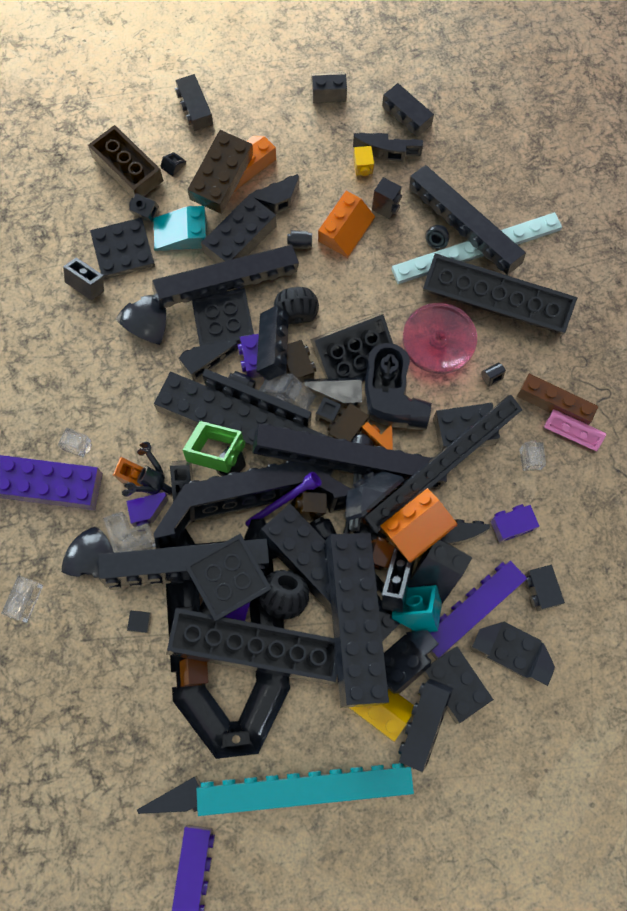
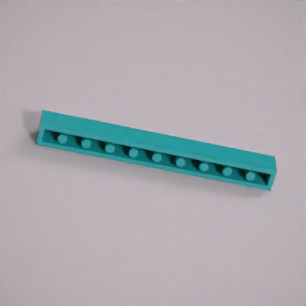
M393 763L392 768H384V765H373L371 770L363 771V767H352L350 772L342 773V769L329 770L330 774L321 775V771L308 772V776L300 777V773L287 774V778L279 779L278 775L266 776V780L257 781V777L244 778L242 783H236L235 779L222 780V785H214V781L201 782V787L196 788L198 816L414 794L411 767L405 766L402 763Z

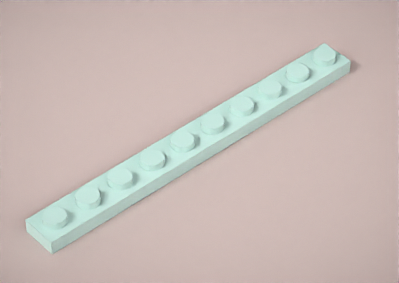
M554 212L501 231L518 245L558 232L562 229V225ZM466 241L394 265L391 270L397 283L401 284L428 275L434 253L462 262L482 257L484 254L479 249L473 247L470 241Z

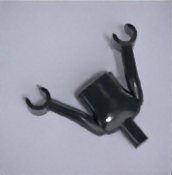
M142 442L139 445L142 448L137 450V454L141 456L146 454L155 470L146 465L141 470L137 479V483L142 486H136L134 483L129 482L124 485L127 489L122 491V495L128 497L135 492H145L154 495L161 490L170 495L172 487L164 483V472L159 462L151 453L152 447L150 443Z

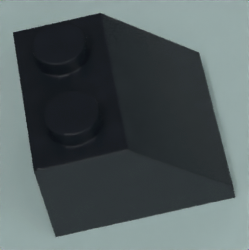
M345 72L311 73L313 103L346 102L347 79Z

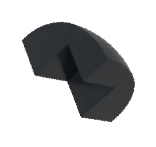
M155 295L142 296L141 300L133 304L128 303L120 311L116 320L123 328L137 337L160 345L166 327V307L159 308Z
M96 526L79 534L72 541L64 555L61 572L75 577L86 574L99 578L98 554L114 553L106 535Z

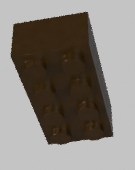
M113 125L88 144L92 158L133 198L135 194L144 197L164 181L161 169L116 125Z
M219 130L187 189L189 199L222 214L253 157L252 143Z

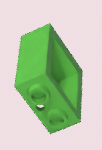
M199 421L184 446L183 453L186 462L229 473L231 467L235 466L240 451L242 452L245 447V440L243 439L242 431ZM208 439L231 444L224 458L201 452Z

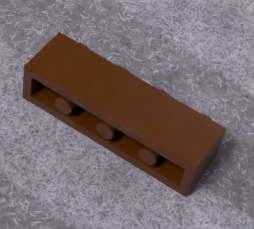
M530 373L525 378L516 396L549 413L554 409L587 425L592 422L599 407Z

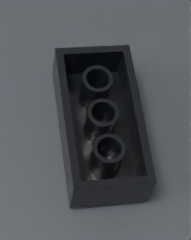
M249 194L201 242L203 253L216 264L248 256L277 226L276 215Z

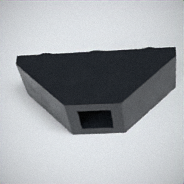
M299 175L288 176L280 182L272 183L263 189H257L250 195L273 213L281 212L290 208L299 189Z

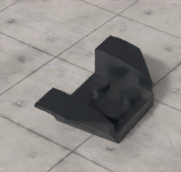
M504 621L481 628L472 645L474 649L484 653L486 659L523 678H532L546 686L549 685L555 666L545 644L540 639Z
M428 630L405 632L404 636L384 652L387 688L393 694H400L431 667V659L427 654L438 646L439 643Z

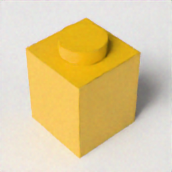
M354 147L353 160L356 176L373 174L374 160L372 147Z

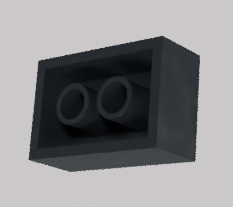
M493 403L436 410L433 420L440 452L493 408ZM499 430L478 448L496 445L500 440Z
M458 646L432 662L431 667L423 673L427 681L432 679L454 688L446 710L456 724L463 722L494 700Z

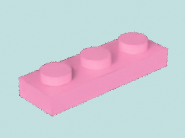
M554 409L544 428L594 451L599 449L606 437L605 432Z

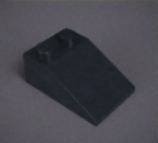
M440 539L423 553L412 573L409 588L437 585L443 604L463 576L472 557Z

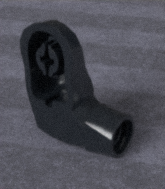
M383 343L375 346L369 353L365 379V398L369 419L379 424L392 425V427L426 430L429 424L432 403L414 397L411 399L406 395V375L410 364L408 353L401 346L393 343Z

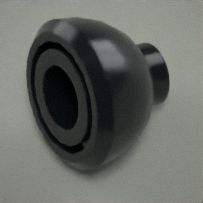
M434 225L426 231L425 239L432 248L443 249L448 245L450 235L445 226Z

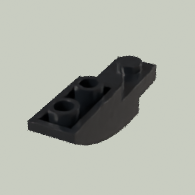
M361 132L354 133L353 147L371 146L373 157L388 161L404 162L405 156L422 155L423 140L388 139V133Z
M454 519L458 525L442 537L441 540L452 546L459 545L486 533L490 529V524H484L483 521L465 523V520Z

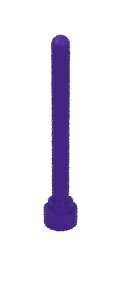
M315 472L309 473L305 476L303 483L246 520L245 525L248 527L251 519L265 518L305 490L316 489L321 485L319 476Z

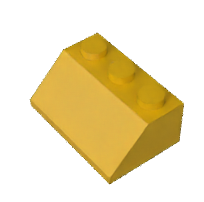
M388 689L389 703L376 706L348 707L388 739L395 742L410 719L414 705L400 694H393Z

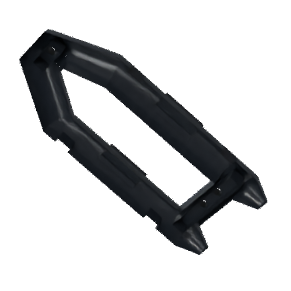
M264 518L251 519L244 536L245 541L261 539L258 533L267 524ZM185 529L176 541V547L224 543L226 541L195 544L187 529ZM269 547V572H265V577L274 571L273 561L277 559V556ZM192 579L183 580V583L171 584V581L166 583L169 638L176 608L200 612L199 591L194 582H192ZM259 597L250 602V619L252 623L284 629V619H278L274 615H269L263 609ZM170 655L171 672L176 673L177 687H172L173 702L215 759L259 754L290 690V678L255 671L256 683L238 721L230 722L206 688V684L181 687L179 661L186 658ZM235 735L240 737V742L237 744L232 741Z

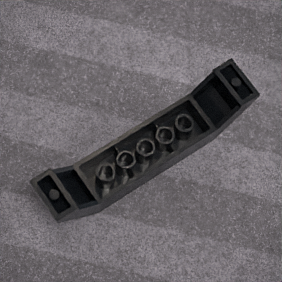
M287 461L278 465L274 463L260 469L251 468L241 473L231 472L227 476L222 477L212 476L208 480L203 481L193 480L183 486L154 531L155 548L176 547V541L191 521L272 504L303 483L305 476L311 472H315L319 476L321 485L314 490L307 489L304 492L327 494L326 508H328L329 513L346 509L347 491L351 488L312 465Z

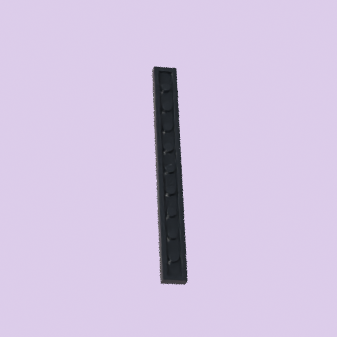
M512 395L505 397L364 515L363 518L372 530L378 533L382 529L380 525L424 490L430 489L519 414L522 408Z

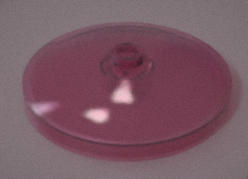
M432 303L414 311L406 321L402 335L403 348L408 353L411 362L418 368L433 374H448L461 369L470 361L477 345V332L470 317L461 309L450 304Z

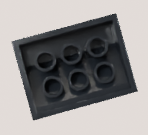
M384 314L372 315L310 339L326 378L360 377L362 382L366 379L368 358L371 350L383 343H393Z

